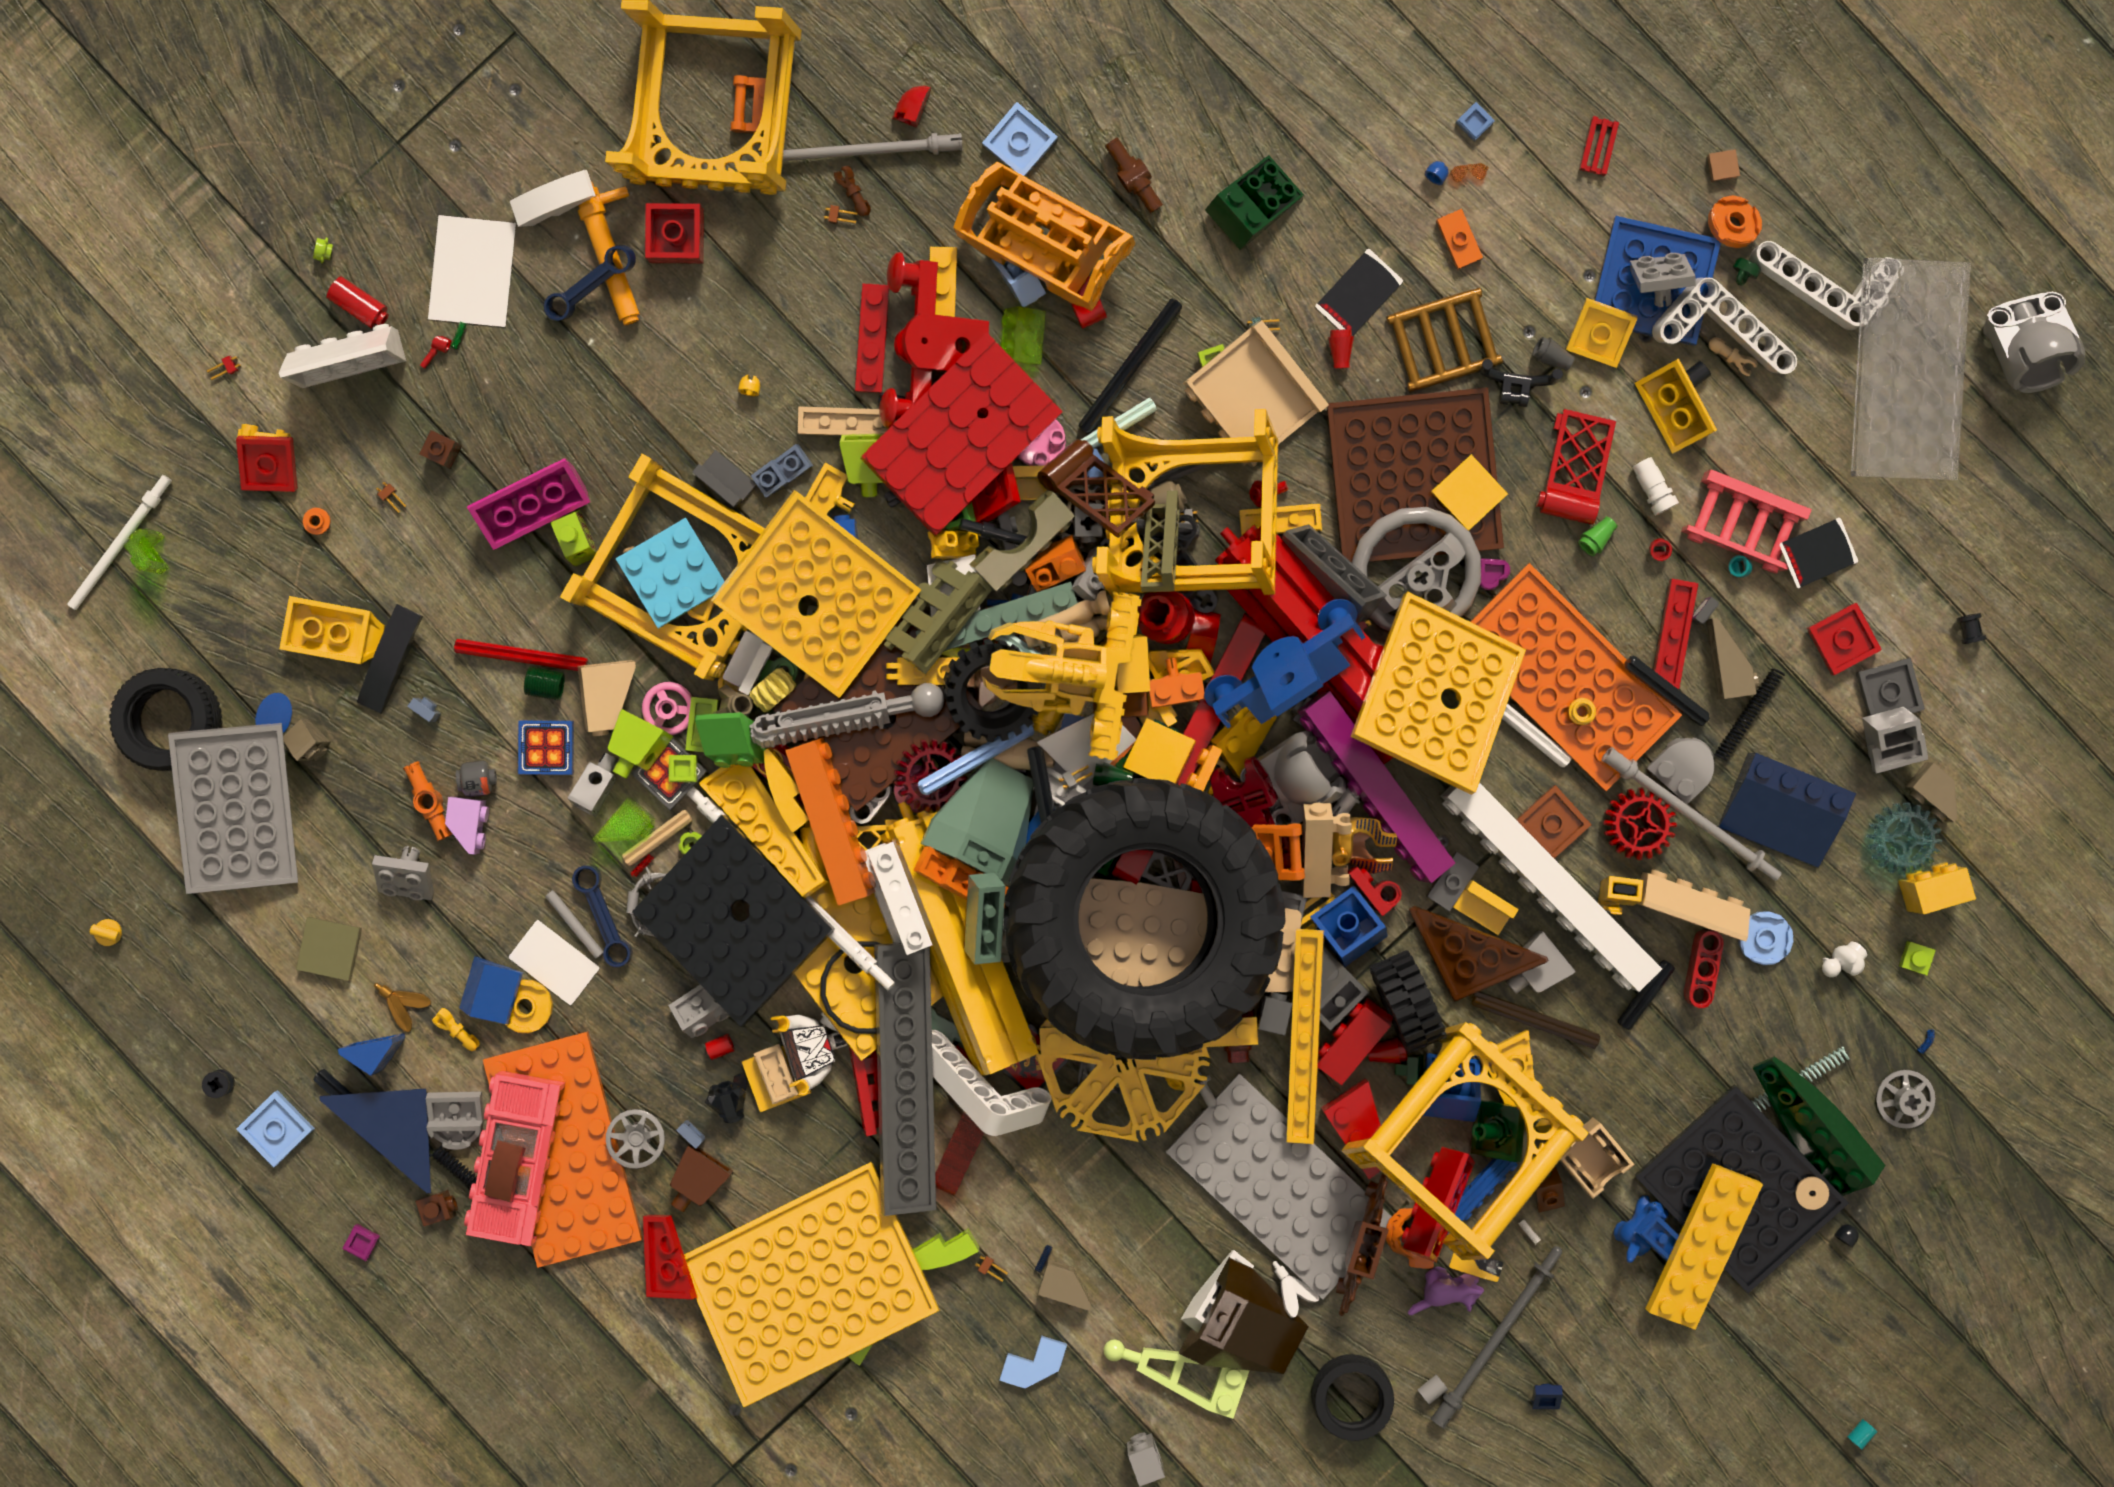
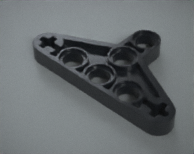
M1181 515L1179 523L1181 521H1188L1191 523L1193 530L1188 535L1178 533L1180 553L1177 556L1176 565L1198 566L1187 550L1197 532L1198 525L1192 516ZM1139 535V537H1140V539H1141V541H1142V543H1143V545H1144V538H1145V536ZM1105 536L1101 541L1100 547H1108L1105 543L1109 544L1110 539H1107ZM1151 537L1157 543L1164 539V537ZM1128 538V547L1134 545V539ZM1134 552V553H1132V554H1135V553H1136V554H1139L1140 556L1143 557V554H1142L1141 552ZM1157 552L1154 554L1155 557L1162 560L1161 553ZM1127 558L1126 565L1129 567H1133L1130 565ZM1216 590L1197 591V594L1205 597L1206 594L1211 595L1210 601L1213 603H1207L1206 605L1201 604L1202 599L1195 595L1194 600L1190 599L1194 591L1181 593L1190 600L1194 609L1203 613L1213 611L1219 600Z

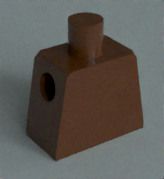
M689 1144L670 1183V1186L678 1191L671 1202L672 1206L681 1212H685L691 1201L702 1206L729 1178L733 1170L701 1148L697 1147L695 1149Z

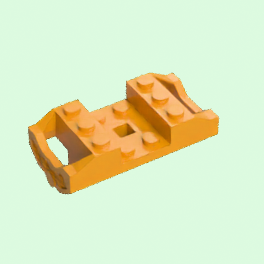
M999 162L987 168L979 180L971 185L968 196L960 207L953 227L959 238L965 240L982 254L1002 265L1006 261L1014 264L1044 281L1050 292L1090 311L1098 303L1106 282L1118 264L1130 254L1136 245L1133 236ZM1000 185L1010 188L1009 191L1003 187L1000 188L996 194L998 202H991L987 208L990 219L979 236L976 237L971 228L977 212L991 191ZM1041 226L1050 230L1046 236L1042 234L1044 230L1040 228ZM1102 254H1103V255H1104V259L1099 260L1100 257H1101ZM1092 271L1084 295L1077 294Z

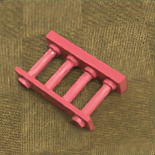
M1712 469L1706 471L1701 482L1708 485L1707 489L1709 491L1695 526H1684L1681 532L1688 534L1687 539L1702 544L1703 541H1706L1763 564L1762 569L1777 574L1778 571L1788 570L1787 563L1780 561L1782 550L1779 544L1788 540L1794 523L1797 524L1798 521L1808 520L1812 509ZM1725 491L1733 495L1732 499L1734 501L1720 536H1716L1706 532L1705 528L1719 494ZM1750 501L1758 505L1757 509L1759 511L1746 544L1742 546L1731 542L1730 538L1744 503L1747 504ZM1775 511L1783 514L1782 519L1784 521L1771 554L1767 556L1755 551L1769 513L1772 514Z

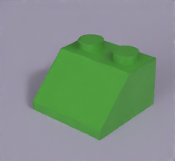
M743 713L696 715L695 722L704 754L713 760L716 766L729 768L731 765L739 764L751 767L753 764L765 763L764 751L767 748H762L752 742L749 726L754 721Z

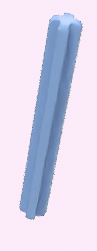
M1023 724L1020 727L1023 733L1018 736L1015 735L1014 731L1007 733L1009 740L1002 741L1000 736L994 738V742L983 744L920 780L917 784L920 792L924 795H929L1034 734L1032 724L1029 728Z

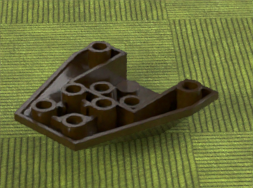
M1229 1257L1217 1279L1222 1288L1199 1332L1193 1329L1190 1330L1179 1354L1204 1366L1284 1374L1309 1326L1298 1315L1291 1318L1287 1314L1283 1305V1299L1253 1268Z

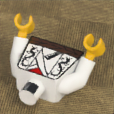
M802 1015L771 1017V1020H777L779 1026L778 1029L772 1030V1032L780 1033L795 1081L789 1084V1088L796 1086L799 1093L794 1098H799L806 1095L810 1089L823 1081L831 1071V1063L835 1062L833 1050L845 1047L847 1043L838 1032L828 1035L825 1025H819L816 1019Z

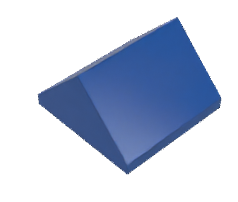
M474 957L459 1008L470 1017L508 1024L523 972L480 957Z
M405 1034L351 1043L339 1048L338 1053L372 1076L386 1068L404 1041Z

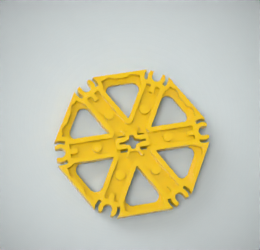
M1048 1019L1041 1025V1027H1054ZM1036 1044L1037 1049L1040 1050V1045ZM1206 1047L1175 1057H1156V1060L1134 1059L1135 1067L1132 1062L1133 1059H1127L1129 1069H1126L1121 1059L1116 1060L1115 1056L1111 1054L1083 1053L1044 1056L1037 1054L1056 1112L1063 1105H1066V1108L1060 1113L1061 1118L1065 1117L1067 1113H1073L1075 1119L1070 1124L1072 1127L1077 1126L1080 1119L1083 1120L1081 1126L1076 1129L1077 1131L1139 1142L1136 1137V1130H1139L1143 1141L1147 1140L1145 1136L1147 1128H1153L1156 1136L1160 1135V1129L1156 1125L1159 1122L1163 1127V1132L1167 1131L1205 1086V1084L1194 1082L1195 1079L1200 1081L1207 1080V1076L1198 1074V1068L1201 1065H1210L1206 1060H1199L1198 1058H1210ZM1057 1058L1096 1064L1071 1094L1061 1092L1052 1068L1053 1061ZM1116 1065H1119L1121 1072H1118ZM1144 1074L1181 1080L1184 1083V1092L1168 1111L1159 1112L1156 1109ZM1117 1083L1130 1116L1129 1123L1124 1127L1099 1123L1092 1117L1093 1111Z

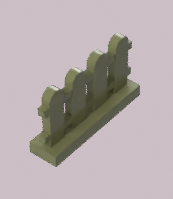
M951 560L948 564L937 562L933 566L932 573L936 579L931 585L921 583L917 586L921 589L917 595L920 599L914 606L910 604L901 616L903 621L898 627L894 626L885 637L886 642L884 645L888 649L892 650L895 646L904 652L902 657L908 662L910 661L924 674L930 670L992 590L979 574L974 571L972 573L968 571L964 575L956 570L957 565ZM944 583L954 588L949 596L939 591ZM927 604L937 609L933 617L922 612ZM911 625L921 631L916 638L905 633Z

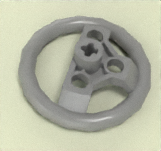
M1429 507L1401 508L1378 519L1360 538L1351 563L1367 576V565L1373 548L1388 532L1405 524L1420 523L1440 528L1446 532L1440 541L1378 586L1387 596L1370 616V619L1381 629L1390 631L1395 616L1390 615L1388 612L1399 607L1403 594L1407 591L1427 601L1428 592L1432 589H1438L1441 592V597L1433 604L1459 617H1462L1472 606L1481 583V555L1471 533L1452 515ZM1439 551L1447 553V561L1442 565H1436L1433 562L1434 555ZM1464 557L1465 580L1459 596L1454 600L1446 590L1448 573ZM1419 570L1422 574L1416 578L1414 573ZM1394 584L1403 586V593L1397 598L1389 595V589Z

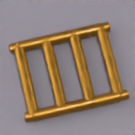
M1481 288L1471 289L1386 316L1388 324L1393 325L1410 382L1407 383V388L1409 392L1479 372V367L1485 359H1490L1493 362V367L1503 364L1501 355L1496 353L1480 301V297H1482ZM1466 302H1470L1487 357L1474 362L1470 360L1454 307ZM1443 309L1461 366L1445 370L1429 317L1430 313ZM1417 317L1435 374L1422 378L1419 376L1403 324L1404 321Z

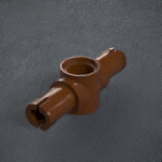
M1118 137L1106 144L1105 148L1118 166L1116 168L1118 170L1116 175L1128 193L1133 192L1134 195L1137 194L1150 214L1163 206V203L1150 185L1152 183L1150 181L1152 176L1140 158L1135 159L1134 156L1131 157Z

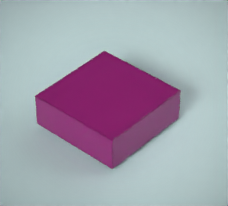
M356 1224L342 1249L367 1261L380 1235Z

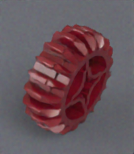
M924 739L920 740L921 749H918L912 743L910 745L913 751L911 755L905 750L902 752V755L907 758L906 761H896V764L903 767L902 770H894V775L902 777V779L894 782L895 786H904V788L899 790V796L902 797L909 794L905 799V803L910 805L915 801L914 809L919 810L924 804V811L926 813H930L932 804L935 811H939L941 809L940 803L943 802L945 805L948 799L954 795L956 789L958 790L961 785H958L959 781H967V777L962 775L951 781L941 794H939L940 789L930 793L931 797H922L914 792L911 785L918 784L920 780L929 775V767L933 772L943 768L935 767L930 754L943 756L949 764L962 757L961 755L953 757L956 753V748L954 747L946 751L947 743L944 741L937 748L938 743L936 739H931L929 747ZM922 757L921 770L910 776L912 766Z

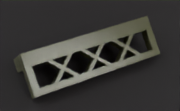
M1178 490L1167 491L1166 504H1155L1146 513L1141 592L1175 591L1180 518ZM1153 513H1165V519L1158 522L1153 518ZM1160 531L1164 534V539L1157 543L1151 537ZM1159 552L1162 554V560L1156 564L1150 557ZM1158 573L1162 576V582H1148V578Z

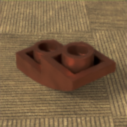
M497 1140L486 1182V1196L512 1202L520 1178L517 1174L526 1148Z

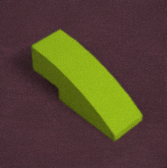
M968 1228L946 1242L939 1233L914 1248L913 1252L921 1269L930 1270L968 1258L979 1252V1245Z

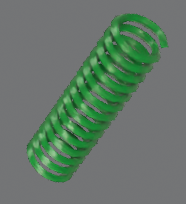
M461 321L456 330L457 334L453 337L454 341H452L453 343L450 346L454 349H458L457 347L467 324Z

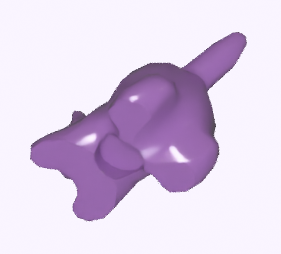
M1434 1267L1430 1269L1425 1275L1424 1300L1413 1304L1408 1310V1315H1414L1431 1306H1445L1454 1302L1463 1303L1467 1310L1471 1312L1472 1306L1484 1292L1482 1287L1476 1285L1479 1282V1277L1463 1274L1452 1278L1445 1268Z

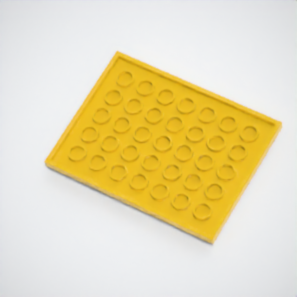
M872 1162L684 1254L697 1294L696 1300L743 1408L940 1311L897 1215L884 1216L881 1214V1182Z

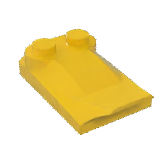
M289 596L279 649L363 664L373 658L385 630V625L371 611Z

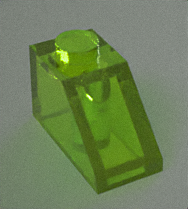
M627 798L592 839L597 843L639 839L640 836L645 838L655 827L652 825V822L656 818L633 798Z

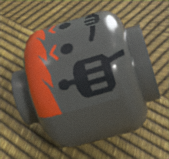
M484 760L463 763L460 770H456L458 791H462L466 797L489 795L492 785H497L496 770L490 769L489 764Z

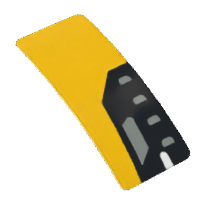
M1453 1252L1449 1267L1473 1276L1498 1282L1503 1262L1492 1258L1486 1260H1461Z

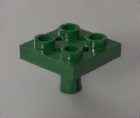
M1481 1100L1476 1120L1473 1122L1471 1154L1510 1162H1521L1525 1122L1517 1106Z

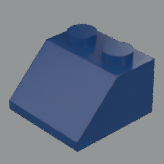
M1355 886L1310 916L1316 928L1324 930L1325 942L1344 967L1388 937L1386 926Z
M1426 1053L1424 1073L1434 1062L1438 1054ZM1470 1059L1469 1068L1475 1076L1480 1074V1060ZM1460 1064L1458 1067L1461 1070L1456 1071L1455 1075L1463 1077L1464 1073ZM1466 1082L1450 1087L1436 1098L1422 1116L1475 1122L1481 1104V1084L1478 1082Z

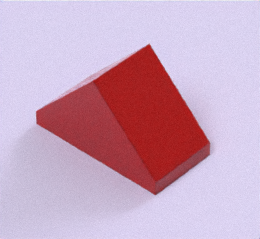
M1194 609L1195 621L1193 629L1189 633L1186 649H1202L1211 664L1221 614L1213 612L1203 613Z

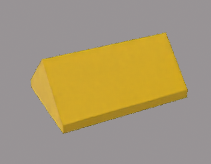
M1679 358L1635 382L1672 454L1717 431Z

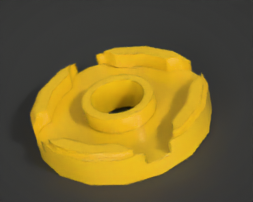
M523 979L520 981L509 1022L505 1024L509 1029L517 1033H531L541 1029L548 1023L552 1015L553 1001L550 992L544 985L534 980ZM522 999H528L532 1003V1011L529 1014H524L519 1010V1002Z

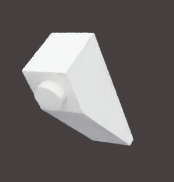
M1235 1250L1228 1254L1196 1293L1181 1318L1183 1322L1199 1332L1222 1288L1217 1279L1228 1258L1231 1257L1251 1268L1254 1267Z

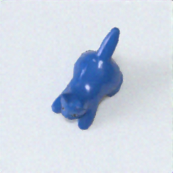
M1642 1195L1638 1199L1632 1218L1629 1221L1617 1223L1614 1228L1615 1239L1628 1247L1626 1253L1628 1263H1632L1636 1256L1644 1255L1651 1248L1634 1231L1647 1214L1652 1210L1664 1221L1668 1217V1211L1663 1209L1662 1204L1656 1201L1650 1203V1198L1647 1195Z

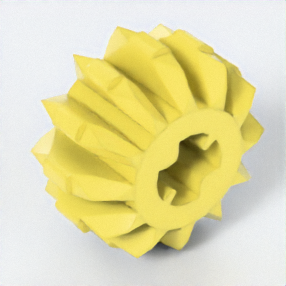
M777 668L750 691L749 696L757 708L759 707L763 712H768L794 690L796 683L793 681L792 676L783 668Z

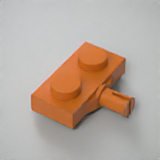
M1170 658L1166 659L1168 675L1162 679L1150 680L1149 697L1151 708L1205 700L1201 672L1192 674L1179 673L1177 658H1172L1171 661Z

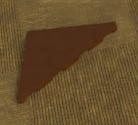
M1417 906L1409 908L1454 1002L1549 961L1547 956Z

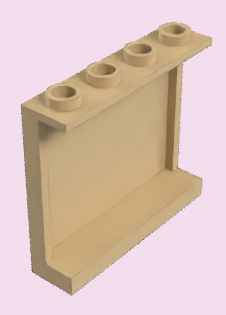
M1262 320L1256 322L1183 383L1186 386L1184 392L1193 403L1198 401L1202 406L1201 414L1210 424L1214 422L1218 426L1220 438L1255 437V409H1266L1277 435L1279 445L1317 412H1321L1329 406ZM1248 462L1241 464L1243 466L1248 464L1250 467H1254L1257 465V462Z

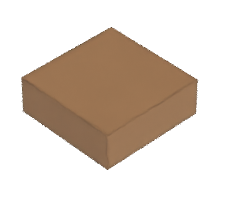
M1736 149L1707 155L1711 182L1738 178L1740 176Z

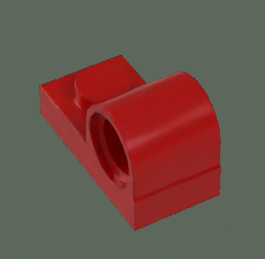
M1354 866L1348 871L1350 878L1379 915H1385L1400 901L1402 893L1396 883L1382 880L1372 886L1371 882L1374 879L1365 868L1360 870L1357 866ZM1386 886H1391L1394 890V896L1392 899L1384 901L1381 897V890Z

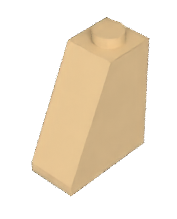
M625 660L578 666L585 730L592 732L593 736L608 735L609 730L615 728L636 668L635 661Z

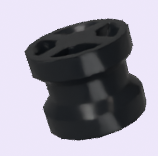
M225 1069L208 1073L202 1081L203 1092L211 1098L227 1095L235 1086L233 1075Z

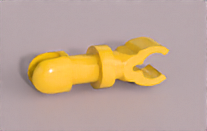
M442 1008L432 1019V1022L437 1027L448 1030L452 1038L456 1037L463 1043L462 1046L467 1050L475 1051L479 1047V1040L473 1034H468L463 1029L464 1026L461 1023L457 1024L447 1009Z

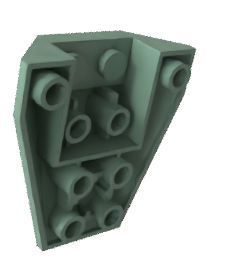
M991 758L977 768L931 819L920 844L930 846L943 855L953 857L985 874L995 873L1004 885L1009 887V878L1022 848L1026 845L1034 787L1033 779Z

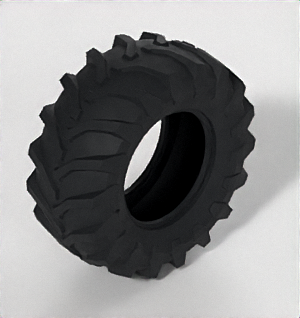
M1148 778L1119 780L1096 786L1066 801L1063 806L1053 811L1031 834V839L1022 848L1009 878L1010 885L1006 893L1004 907L1006 946L1015 976L1019 977L1023 991L1043 1017H1046L1057 1030L1066 1034L1073 1041L1106 1055L1111 1054L1127 1059L1156 1060V1057H1175L1202 1048L1204 1043L1216 1041L1243 1020V1014L1254 1009L1271 980L1268 975L1273 974L1279 963L1284 934L1280 930L1284 928L1286 922L1285 905L1281 887L1278 884V873L1271 856L1261 840L1257 839L1255 831L1229 806L1222 805L1218 799L1210 794L1183 783L1178 785L1169 780ZM1133 850L1155 851L1167 855L1182 864L1198 882L1207 906L1206 934L1194 960L1177 976L1151 986L1123 985L1105 975L1087 954L1079 931V908L1089 881L1108 861Z

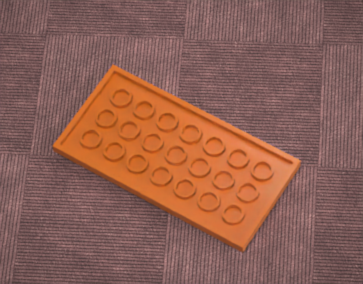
M1530 563L1470 621L1526 649L1510 698L1557 745L1569 754L1572 760L1604 791H1607L1620 778L1618 771L1602 761L1603 755L1610 747H1613L1627 759L1637 761L1682 716L1673 705L1625 669L1624 663L1627 659ZM1579 698L1589 699L1596 708L1595 718L1586 725L1575 724L1568 714L1570 704ZM1582 706L1579 707L1577 714L1580 717L1585 716L1586 709Z
M588 1031L483 1059L489 1085L491 1078L495 1077V1074L500 1071L565 1082V1086L560 1090L558 1104L560 1105V1111L554 1121L553 1131H555V1138L550 1144L548 1154L550 1165L545 1171L543 1181L545 1192L540 1198L538 1211H541L540 1219L536 1223L534 1236H537L536 1242L532 1245L537 1268L641 1241L643 1237L624 1166L617 1163L611 1157L606 1146V1132L612 1119ZM499 1123L504 1142L526 1148L523 1157L533 1158L538 1130ZM611 1138L613 1150L617 1153L619 1150L617 1139ZM520 1166L517 1175L520 1178L516 1187L519 1195L526 1196L531 1167Z

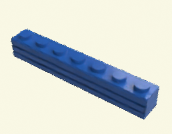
M1493 1158L1465 1188L1455 1215L1461 1221L1468 1220L1472 1215L1471 1211L1482 1205L1484 1197L1486 1195L1490 1196L1494 1192V1187L1497 1183L1501 1184L1506 1179L1505 1175L1517 1167V1162Z

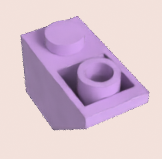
M448 797L446 826L468 854H480V849H484L486 840L485 833H482L483 822L486 823L489 816V807L485 806L486 800Z

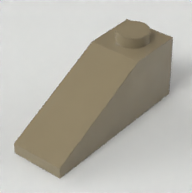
M1718 618L1707 620L1718 700L1755 695L1756 689L1759 688L1757 673H1753V667Z

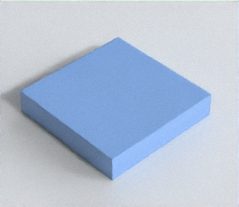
M1016 102L982 142V145L1007 167L1026 177L1056 142L1058 136Z
M278 1090L270 1095L237 1128L241 1135L273 1167L277 1166L315 1129Z

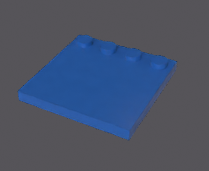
M1615 216L1594 301L1636 315L1638 319L1632 332L1653 336L1652 329L1654 324L1671 305L1666 306L1665 301H1663V307L1656 306L1654 304L1655 291L1640 293L1630 271V261L1638 260L1643 256L1656 258L1664 257L1669 253L1685 254L1696 278H1713L1721 242L1709 236ZM1703 283L1700 287V294L1705 297L1708 293V286L1706 283ZM1686 287L1671 289L1672 303ZM1687 303L1682 307V315L1685 318L1690 314V307ZM1703 315L1679 343L1692 346L1697 344ZM1669 324L1664 328V336L1667 339L1672 335V327Z

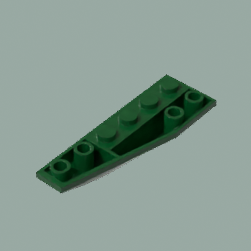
M1775 1056L1753 1066V1070L1792 1144L1842 1196L1875 1184L1886 1165L1854 1125L1825 1095Z

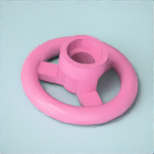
M663 682L657 684L646 693L643 699V718L645 721L671 735L679 734L688 728L692 695L684 686L678 683ZM665 690H673L680 693L684 697L687 706L677 705L673 699L668 698ZM657 694L659 701L655 706V711L658 717L654 721L650 714V704ZM669 703L672 706V711L666 714L664 706ZM676 714H686L685 719L675 727L662 726L666 719H671Z

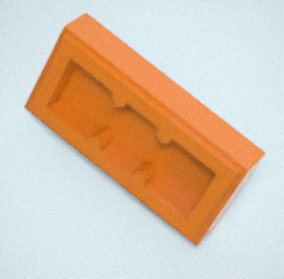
M1462 209L1436 220L1457 270L1483 259Z

